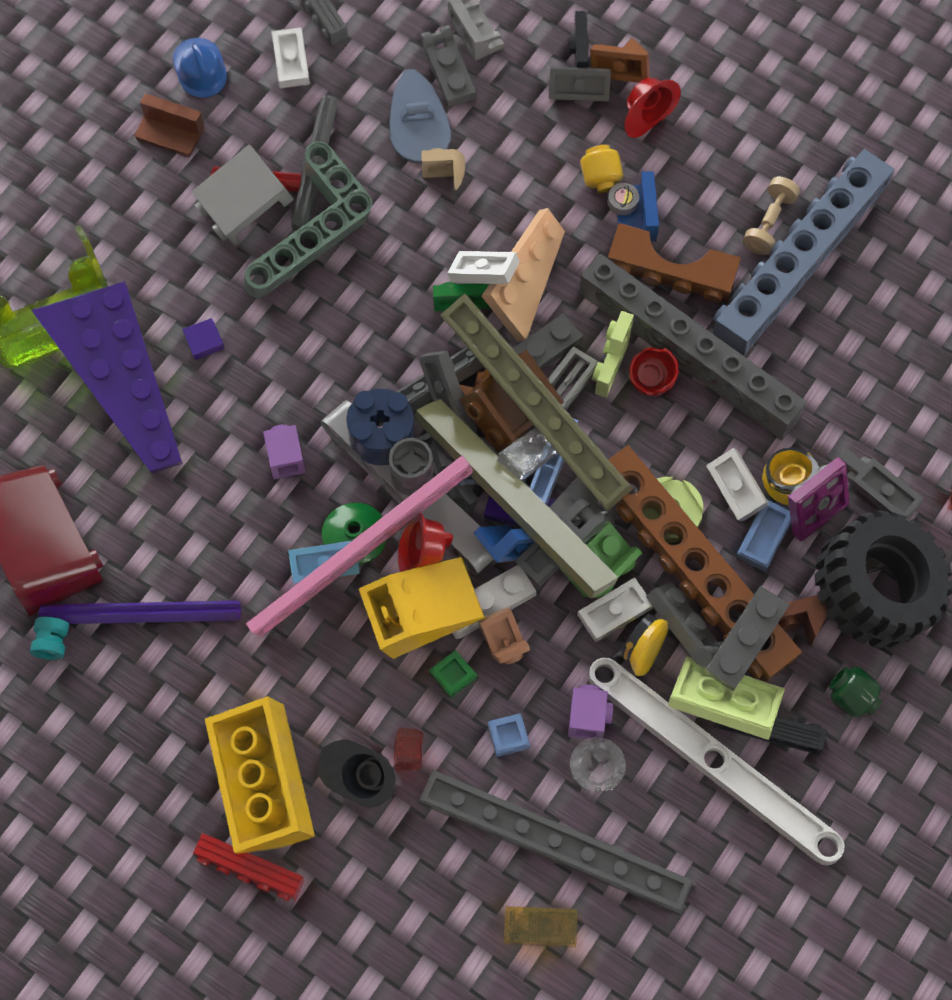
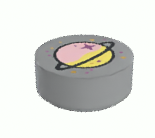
M618 183L610 189L608 193V206L612 212L618 215H629L637 209L639 192L633 185Z

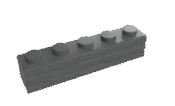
M303 0L307 13L310 12L312 14L313 22L321 28V34L325 40L328 39L330 44L334 45L348 38L347 26L330 0Z

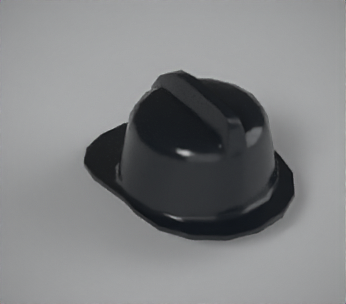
M346 739L331 742L319 754L317 762L319 777L324 785L334 793L368 808L381 806L393 794L396 783L395 772L388 758L383 754L355 741Z

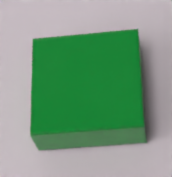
M457 650L453 651L429 670V674L450 699L477 679L476 673Z

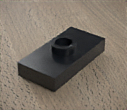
M575 11L574 36H569V54H574L575 67L588 68L589 64L587 13L585 11Z

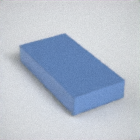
M767 500L769 505L758 512L736 555V558L764 572L767 571L791 524L790 510Z

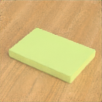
M686 656L668 707L769 740L785 689L744 675L735 690L732 691L704 672L706 668L699 667L693 658Z

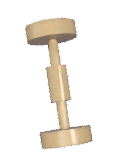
M775 177L771 180L768 186V193L775 199V203L770 204L761 222L763 225L762 229L751 228L746 231L743 244L753 253L759 255L770 254L775 245V239L767 231L769 228H773L781 212L780 204H792L796 202L800 194L799 186L788 178Z

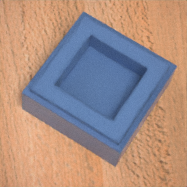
M521 713L488 721L487 725L496 757L530 749Z

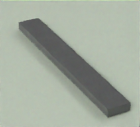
M432 770L419 799L420 805L679 916L694 881L435 770Z

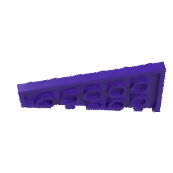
M125 281L31 310L151 474L183 464Z

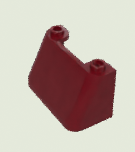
M45 465L0 475V564L17 598L29 616L38 613L41 605L56 604L103 581L98 569L104 566L96 550L88 551L57 490L58 487L62 486V483L54 468L47 470Z

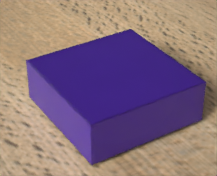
M212 318L182 329L195 360L225 349Z

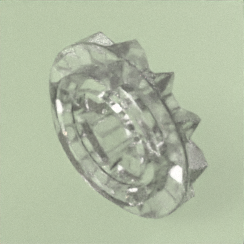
M594 737L584 740L574 749L570 759V769L573 780L583 790L594 791L598 794L603 791L612 790L622 781L626 769V761L618 745L609 739ZM590 754L599 762L610 759L603 768L605 777L599 774L597 770L588 771V768L592 765Z

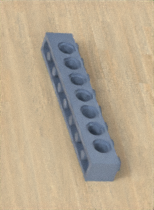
M863 149L856 158L851 156L842 169L843 174L839 178L833 177L827 184L824 196L821 199L816 197L806 210L807 215L803 220L797 219L792 224L784 242L779 240L770 251L769 256L771 257L766 263L761 261L755 267L747 285L742 283L736 289L728 307L723 305L717 311L713 318V321L716 322L713 335L744 356L889 186L895 169L866 149ZM834 205L841 206L842 209L836 208ZM815 226H821V227H823L825 230H820V229L816 228ZM797 247L805 248L807 251H801ZM778 269H786L789 273H783ZM760 290H766V291L770 292L771 294H770V295L762 294V293L760 292ZM740 312H748L752 316L746 317L743 316Z

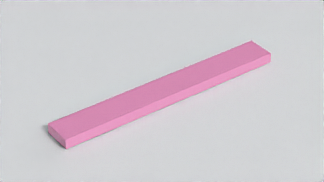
M463 455L247 622L246 625L251 632L258 636H264L413 520L419 512L422 513L472 474L473 469Z

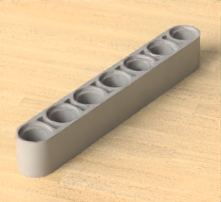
M347 400L343 401L321 420L320 423L323 429L400 504L409 496L401 494L393 486L390 465L379 466L369 464L362 460L350 446L346 417L351 403ZM447 494L443 495L422 512L424 518L442 523L445 532L453 534L454 539L447 550L455 558L462 557L466 569L472 574L477 575L494 560L473 533L480 526Z

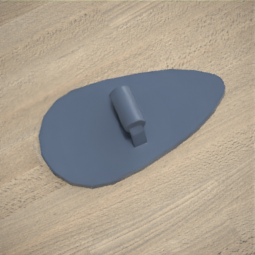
M408 69L398 80L393 93L390 114V137L394 151L401 158L412 163H422L421 151L434 148L447 150L451 142V130L447 115L432 85L417 70Z

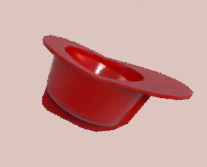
M645 78L634 86L627 98V108L629 109L625 120L627 136L631 138L641 137L672 113L681 96V88L674 80L661 81L657 78Z
M419 512L416 518L406 527L400 539L398 548L400 572L442 562L445 550L449 548L454 539L453 534L445 532L442 523L424 518V515Z

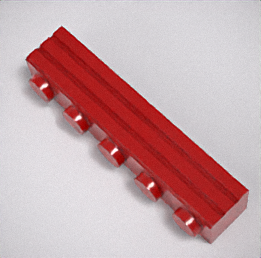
M202 833L193 851V855L197 858L196 862L206 867L209 864L216 866V870L224 875H228L230 872L237 876V880L248 884L249 881L257 884L256 888L266 893L269 890L276 892L278 898L289 902V899L296 901L305 881L303 876L248 852L236 854L232 845Z

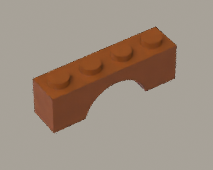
M621 223L618 224L608 255V259L630 275L641 277L648 284L660 285L661 283L672 286L675 291L682 294H690L691 292L703 295L704 299L714 303L729 301L741 257L710 249L702 258L689 264L671 263L656 253L650 241L649 231Z

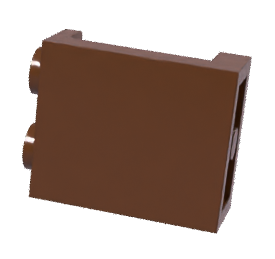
M527 349L519 353L520 358L562 405L564 401ZM491 374L460 399L468 416L476 422L484 433L486 441L495 448L497 453L515 445L518 442L517 439L534 425Z

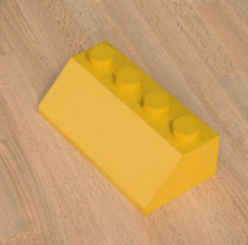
M267 696L206 718L205 723L234 853L240 854L283 848L315 837L284 704Z

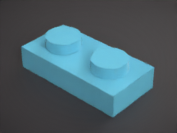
M351 541L288 550L293 583H299ZM359 562L341 576L360 574Z

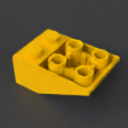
M462 557L391 574L359 588L379 648L392 659L485 618Z

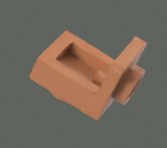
M508 606L477 621L491 656L498 663L511 664L523 658V653L530 650L529 644L523 640L512 610Z

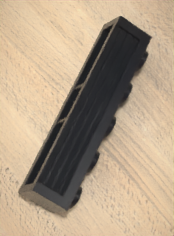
M779 714L776 716L769 740L716 722L714 728L820 755L823 751L827 730L822 729L821 725L814 723L809 725L803 724L799 719L781 718Z

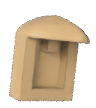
M434 148L421 151L423 178L453 176L454 190H457L465 173L464 155L456 149L444 150Z

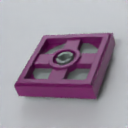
M839 457L828 465H823L819 468L812 478L804 484L796 486L788 496L793 536L799 541H804L850 503L846 463Z

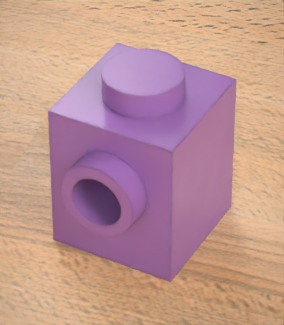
M581 685L580 688H573L568 737L602 741L605 723L611 724L613 715V703H607L608 691H601V688L595 685Z

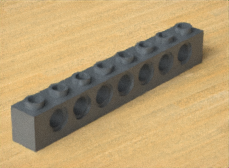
M602 254L581 275L580 295L616 321L621 311L633 314L631 332L653 348L668 349L677 359L679 367L781 441L801 419L807 401Z

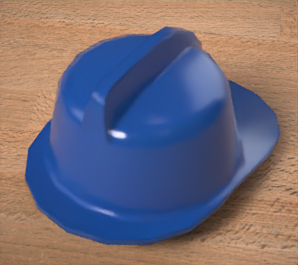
M190 38L181 42L175 48L173 64L179 82L187 93L198 98H207L218 94L223 89L227 80V73L221 53L215 43L204 38Z

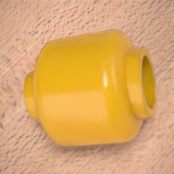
M609 145L591 147L585 151L586 155L580 160L585 185L588 188L597 189L598 193H607L615 184L623 179L619 153L614 149H610Z

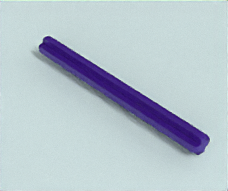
M239 601L41 605L39 608V617L59 618L69 624L238 621L241 619L242 614Z

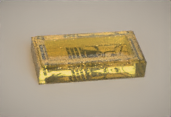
M506 906L504 944L576 948L577 909Z

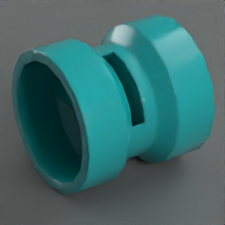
M53 617L36 618L33 628L36 638L31 642L30 654L46 660L63 659L66 648L63 644V639L68 635L69 623Z

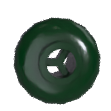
M844 667L835 675L829 685V689L832 690L831 701L853 718H858L865 713L868 716L872 715L882 703V699L879 698L881 684L861 667H852L850 669Z

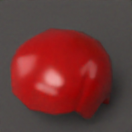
M648 347L636 354L628 367L630 383L639 393L646 396H661L673 388L679 375L678 361L666 348L656 349Z

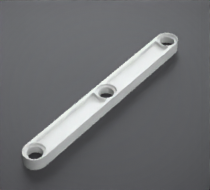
M600 658L593 662L589 672L590 684L600 687L601 691H608V700L813 860L822 865H831L839 860L844 852V842L837 832L679 710L668 707L669 703L617 662L610 658ZM600 667H608L613 671L614 678L608 683H602L596 679L595 671ZM710 751L720 753L724 760L723 765L716 769L709 767L704 760L705 754ZM821 839H830L835 843L837 852L834 856L825 857L819 852L817 847Z

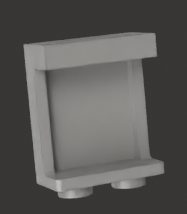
M250 144L191 191L198 199L195 206L205 219L211 216L215 221L212 228L222 241L228 238L235 246L240 243L236 235L277 201H280L286 207L294 200Z

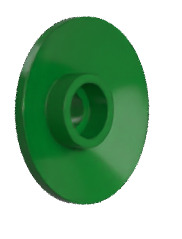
M344 504L333 510L326 518L322 527L323 545L353 541L383 516L375 508L367 504ZM351 526L360 527V531L356 534L350 533L348 529ZM387 540L361 559L359 565L367 564L376 559L384 550Z

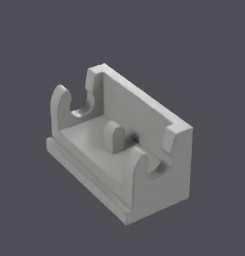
M448 0V18L475 61L504 49V43L500 39L502 36L499 31L493 29L480 8L478 0Z

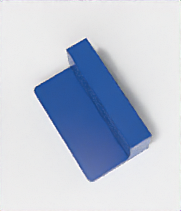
M654 171L641 172L640 185H633L639 192L638 207L629 215L617 214V224L621 223L649 231L650 241L653 242L657 241L659 229Z
M509 525L478 527L473 532L497 563L515 561L535 542L523 529H512Z

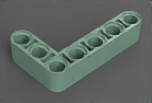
M316 141L307 147L303 160V169L331 206L247 267L243 285L246 293L252 297L261 298L269 294L362 226L369 217L372 208L370 195L327 143ZM320 156L325 160V163L318 165L313 163L310 158ZM340 180L345 187L342 189L334 188L330 181ZM359 204L363 207L364 212L355 213L350 209L349 205ZM334 221L340 226V229L337 231L329 230L325 223ZM310 239L316 246L312 249H307L301 245L300 241ZM284 256L290 260L291 265L287 267L279 266L275 259ZM259 274L267 282L263 285H256L251 281L250 277Z

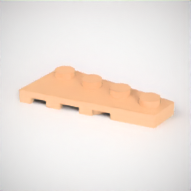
M548 208L538 211L511 251L516 252L520 262L509 284H489L482 294V298L517 342L524 341L528 337L565 230Z

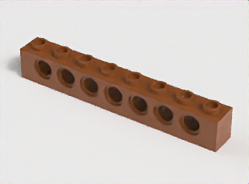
M627 445L608 460L628 483L633 484L637 488L638 492L627 494L616 503V511L623 521L633 524L638 530L637 536L641 543L648 549L653 548L659 556L658 561L661 567L668 574L673 573L681 582L679 586L688 599H695L702 607L701 613L705 620L714 627L716 625L725 635L723 636L725 641L736 624L729 618V612L738 611L742 614L754 594L631 447ZM648 508L654 509L658 513L659 518L654 520L648 519L643 515L642 511ZM675 534L679 537L680 544L670 545L664 540L663 536ZM689 559L698 561L702 570H689L685 561ZM716 585L720 587L723 591V596L719 598L711 596L707 591V586ZM778 623L766 640L767 649L759 651L748 668V672L755 679L760 678L764 682H769L793 663L802 653Z

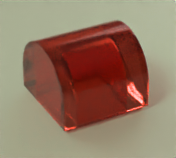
M399 728L394 738L393 768H395V771H416L423 768L424 733L422 731L411 728Z

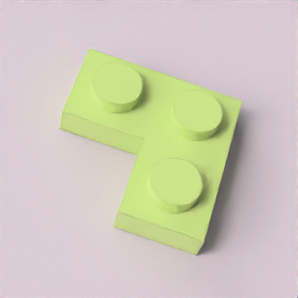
M621 311L617 322L613 320L610 322L605 337L607 341L603 351L607 356L604 364L597 363L592 380L596 381L595 394L608 397L629 345L633 314Z

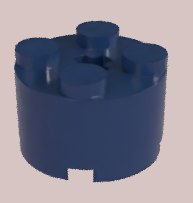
M389 389L361 391L355 396L346 417L350 446L362 460L369 464L389 465L391 448L402 439L414 438L412 408L405 395Z

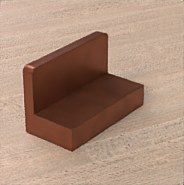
M145 93L140 102L144 117L135 132L136 140L191 157L205 130L202 113Z

